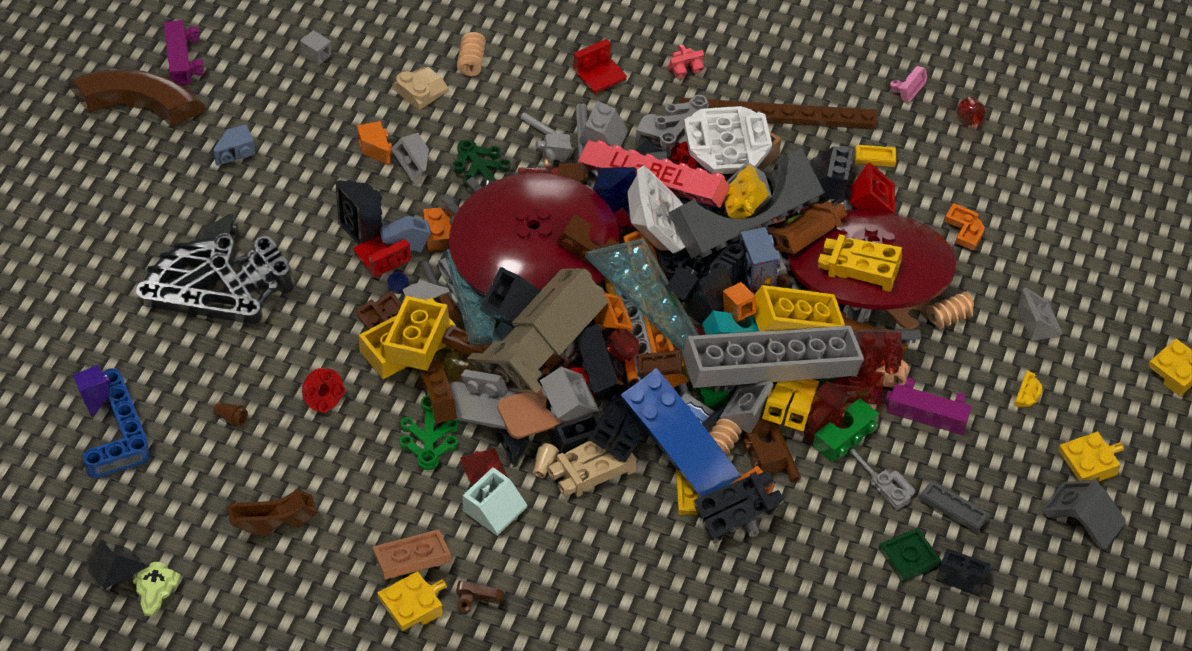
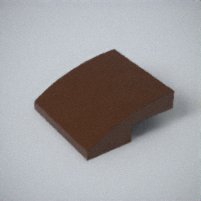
M391 290L376 302L372 299L358 308L355 313L365 326L371 329L396 316L402 303Z

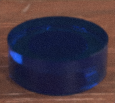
M402 273L390 275L387 280L389 291L392 290L395 294L404 293L403 289L409 287L408 277Z

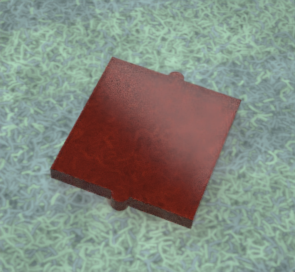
M495 448L482 452L476 451L475 454L460 458L471 487L492 467L507 477Z

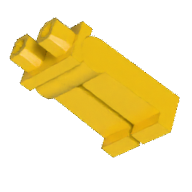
M839 234L837 240L826 238L824 252L832 255L820 254L818 268L829 270V277L835 278V275L840 278L849 277L883 286L882 290L891 292L902 261V247L853 238L845 239V235Z
M807 379L777 382L771 396L767 399L762 419L782 424L789 406L784 426L804 432L819 381ZM774 412L779 414L780 416H773L770 413ZM791 419H797L801 423H795Z

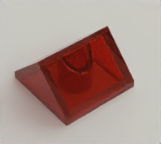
M859 371L857 376L837 377L830 386V390L838 403H854L861 398L867 404L880 405L885 372Z

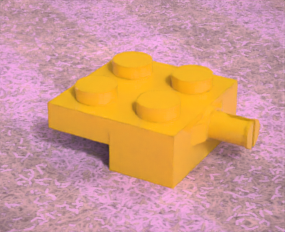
M750 164L741 170L737 177L729 184L730 188L724 199V204L728 216L733 219H746L769 196L765 183L759 180L756 169Z
M1175 339L1149 361L1148 367L1165 379L1163 385L1181 397L1192 387V350L1178 339Z
M1097 431L1060 444L1058 451L1079 481L1096 478L1099 482L1118 474L1121 464L1114 454L1124 451V446L1121 442L1109 446Z
M417 571L377 592L378 599L401 631H404L419 622L423 626L443 615L442 604L435 593L447 588L443 579L429 585Z

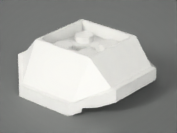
M742 106L700 109L691 117L684 119V129L690 156L699 162L705 171L712 174L714 172L719 174L736 173L747 161L757 168L772 149L766 115L763 113H756Z
M640 167L637 169V176L628 190L631 224L658 250H670L672 253H676L686 249L669 215L670 211L683 204L647 167Z

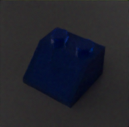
M635 167L599 169L593 190L599 197L605 200L612 211L616 212L622 208L625 211H630L628 190L637 176V169Z

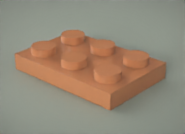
M439 529L372 547L373 554L384 579L396 578L400 575L419 572L422 569L452 562L451 553Z

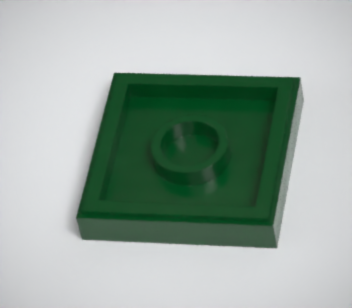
M919 528L880 543L878 547L902 583L940 567L942 562Z

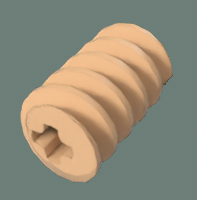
M466 33L461 39L457 68L466 76H476L481 72L486 39L480 33Z
M964 291L961 294H956L954 297L928 305L926 313L931 323L941 330L944 328V325L949 327L951 322L956 324L959 320L964 321L966 317L972 318L974 302L970 293Z
M722 418L716 422V426L712 428L710 435L727 456L730 453V449L734 447V443L739 440L738 435L742 431L733 421Z

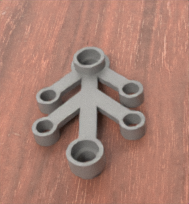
M694 95L688 103L667 104L665 107L666 116H657L655 118V127L657 129H665L667 124L678 123L672 131H666L661 134L660 145L663 149L671 150L675 147L677 137L684 130V119L691 117L700 109H707L709 107L705 96ZM687 110H688V112H687L686 114H679V115H677V112H678V111H687Z

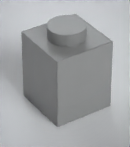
M314 30L300 40L301 55L318 66L332 55L331 41Z

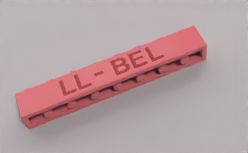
M588 140L578 160L587 171L593 172L594 169H597L601 175L633 183L636 178L637 169L645 166L675 196L689 200L695 199L696 202L717 208L721 207L730 188V185L725 181V177L719 173L714 172L710 174L701 168L691 169L683 163L677 165L665 158L659 160L650 154L644 156L635 150L630 149L626 151L620 146H608L599 140L597 142Z

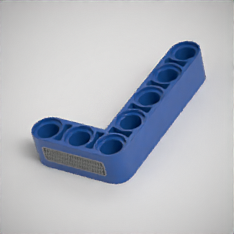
M115 368L105 370L111 381V384L107 385L110 391L107 401L122 439L91 448L84 453L85 470L87 475L92 478L102 477L143 464L150 457L148 441L122 374Z

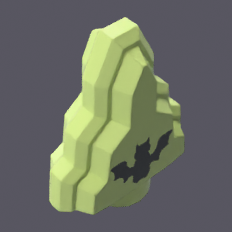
M152 562L149 564V567L133 575V583L137 585L136 591L141 596L140 604L145 616L153 617L161 608L163 599L170 596L172 588L178 586L181 577L179 573L168 569L167 565L161 562Z

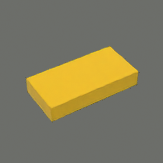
M856 145L855 164L866 165L870 162L874 166L895 167L896 148Z

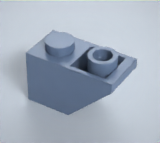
M246 124L227 129L213 149L216 166L255 155L254 140Z
M406 216L380 228L383 243L391 246L396 242L406 239L410 243V251L417 252L422 251L431 234L427 220L412 216Z

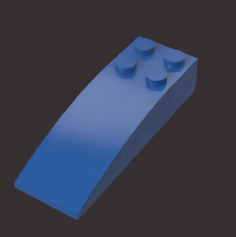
M657 368L621 394L623 404L699 497L725 487L741 477L710 433Z

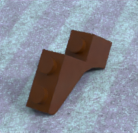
M295 489L289 495L278 500L232 503L227 507L229 521L233 527L263 538L283 522L300 528L318 513L312 495L299 489Z

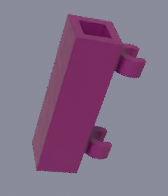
M184 20L164 22L170 78L180 85L192 84L190 74L204 75V66L202 59L189 63L186 41L199 42L198 26H192L189 29H185Z
M909 377L906 378L904 386L895 384L893 392L888 391L885 403L889 404L887 413L956 434H964L972 407L964 404L966 394L958 392L955 401L913 389L915 379Z

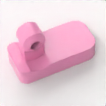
M917 66L905 82L899 80L891 81V91L900 93L902 101L910 102L927 81L926 68Z

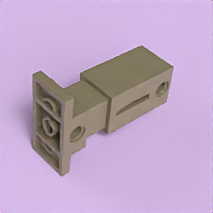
M561 269L512 322L515 328L503 341H494L484 353H472L467 360L477 372L502 376L508 391L537 393L542 388L537 382L538 378L542 375L539 368L551 355L559 356L609 302L605 296V291L596 285L592 280V275L586 269Z

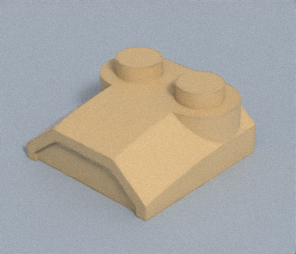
M422 67L413 72H401L397 75L396 82L393 83V90L418 110L449 91L443 78L429 67Z

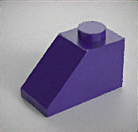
M99 365L73 375L91 416L97 413L110 395L107 385L111 384V381L106 371L102 373Z

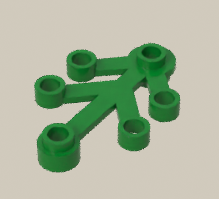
M428 395L421 399V409L425 412V432L414 424L413 419L410 417H405L400 422L403 432H411L424 443V449H422L413 442L411 436L404 435L400 438V448L410 450L416 455L418 466L424 470L436 468L441 455L448 450L454 451L458 447V439L451 435L447 436L444 443L433 450L435 442L448 432L454 433L458 430V420L445 421V424L434 431V418L430 407H428L430 406Z

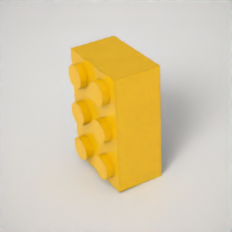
M406 296L383 344L386 362L428 371L449 324L448 305Z

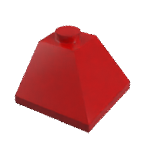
M869 162L851 186L850 203L857 209L895 213V183Z

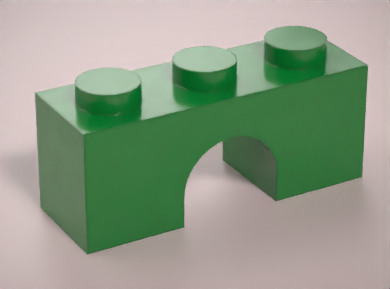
M859 398L845 409L842 423L848 428H838L829 422L815 433L813 447L830 462L844 457L853 445H859L864 436L868 433L872 434L877 429L879 413Z

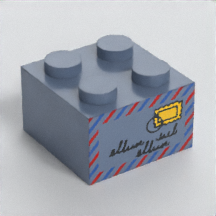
M766 227L741 232L740 245L745 249L743 272L751 291L759 290L762 285L776 286V278L779 277L778 263L781 260L779 252L774 249L772 235H768Z

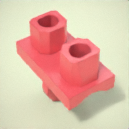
M681 44L678 45L677 52L672 53L673 58H670V63L667 65L668 72L673 71L676 78L684 77L687 74L685 67L689 66L693 73H700L704 69L702 59L705 54L703 50L692 52L691 48L686 49Z

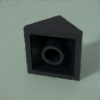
M100 540L87 570L106 589L146 569L147 566L130 548Z

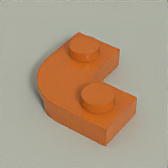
M953 203L945 216L944 222L961 228L955 243L974 251L983 236L985 226H983V223L978 218V213Z

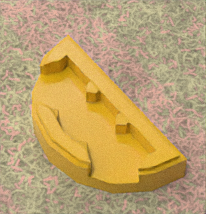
M1026 370L1014 404L1016 407L1032 406L1038 402L1042 394V384L1035 378L1036 375Z

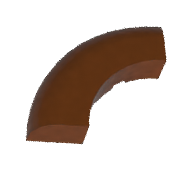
M132 69L103 70L84 74L69 81L71 91L88 113L102 108L114 107V104H126V107L144 109L145 107L153 110V114L162 118L172 127L206 112L203 102L189 89L167 77L151 72Z

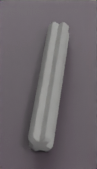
M584 103L576 105L579 158L586 146L579 142L588 121L587 105Z

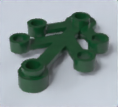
M462 140L457 144L459 158L453 162V171L457 174L463 173L467 158H470L472 161L468 173L463 175V185L465 187H469L466 181L471 177L475 179L477 171L481 173L485 180L496 181L498 179L494 178L488 168L496 169L503 173L509 172L511 169V162L508 159H501L498 162L480 158L477 155L498 159L501 156V149L498 146H491L489 149L479 147L472 140Z

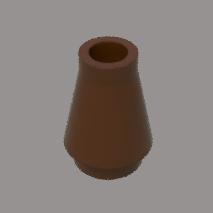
M217 402L213 409L215 415L221 417L234 427L244 425L248 417V411L242 405Z

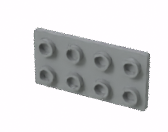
M465 369L461 375L464 383L454 382L450 387L454 396L457 419L454 420L506 429L497 409L498 402L503 398L519 393L508 391L500 375Z

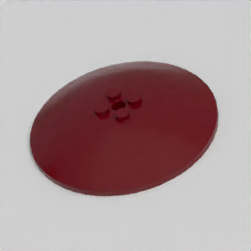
M518 174L487 184L463 203L451 224L449 233L450 255L462 279L483 296H486L500 267L521 276L540 290L561 269L584 268L590 272L592 280L598 285L607 275L599 272L590 263L582 261L579 256L564 249L556 241L574 214L593 225L589 231V238L598 246H603L610 237L619 243L618 224L605 200L584 184L554 174ZM536 225L539 228L533 230L528 227Z
M846 210L847 215L840 219L841 226L838 228L834 227L797 253H787V261L792 273L808 289L813 292L834 294L837 303L864 309H900L925 303L934 299L948 288L956 270L955 254L949 243L938 232L912 218L879 210ZM840 234L845 235V239L853 238L902 247V261L891 292L882 290L883 286L849 277L840 278L836 275L835 278L829 277V270L818 268L820 254L832 255L824 252L826 238L837 240Z

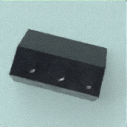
M833 146L810 160V165L824 191L819 197L844 201L853 149H848L845 146Z
M336 181L338 224L358 245L381 235L380 228L383 226L381 215L383 212L381 209L382 197L379 191L374 190L368 183Z
M599 323L582 330L576 337L577 341L575 344L579 353L582 354L584 360L582 361V367L588 373L590 379L588 385L591 392L602 398L613 396L614 393L623 394L632 385H629L625 362L615 332Z

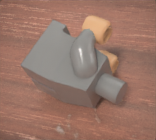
M561 133L547 134L543 141H536L535 148L542 149L543 156L547 157L543 162L545 164L544 167L552 168L555 159L560 160L561 163L566 162L571 152L570 135Z

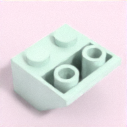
M493 467L463 495V512L497 536L527 508L526 502L512 481Z

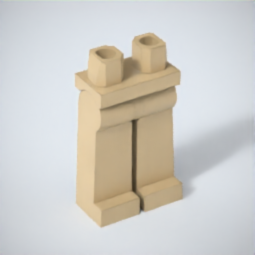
M615 437L606 450L588 441L570 450L565 455L564 453L557 455V462L548 467V474L552 480L563 476L565 480L558 482L559 490L563 496L574 493L576 497L583 495V492L592 489L595 485L624 473L628 475L635 473L636 457L631 453L627 461L624 462L610 454L608 450Z

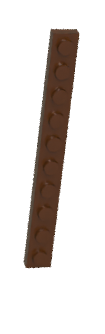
M679 98V104L688 103L691 98ZM707 99L709 103L708 108L742 106L756 113L765 114L767 123L861 129L877 128V110Z

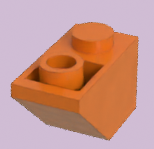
M381 122L357 125V140L362 154L382 163L391 164L390 155H393L391 150L392 144L387 142V129H383Z
M742 282L723 290L724 312L732 313L735 322L757 313L756 296Z

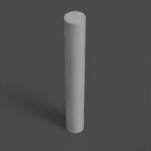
M525 112L520 117L521 120L545 135L557 133Z

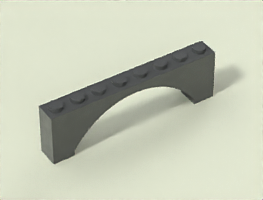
M803 149L794 151L776 161L778 175L772 198L764 210L756 217L748 219L726 218L706 210L698 205L695 199L670 211L669 215L691 259L698 255L702 259L712 253V248L715 247L716 251L728 246L726 241L731 240L734 243L740 240L741 232L758 229L757 226L759 225L762 228L774 223L773 218L776 217L777 220H780L789 215L787 211L791 210L794 213L804 208L803 203L806 202L808 206L818 201L817 196L823 194L824 191Z

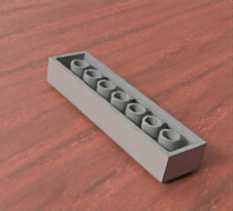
M851 326L688 336L682 350V356L693 388L752 384L768 381L780 382L857 376L864 361Z

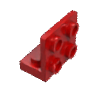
M608 39L574 53L573 70L593 93H598L627 79V75L610 58L611 43Z
M381 235L353 248L354 253L374 278L411 261L410 243L406 239L389 246L382 242Z

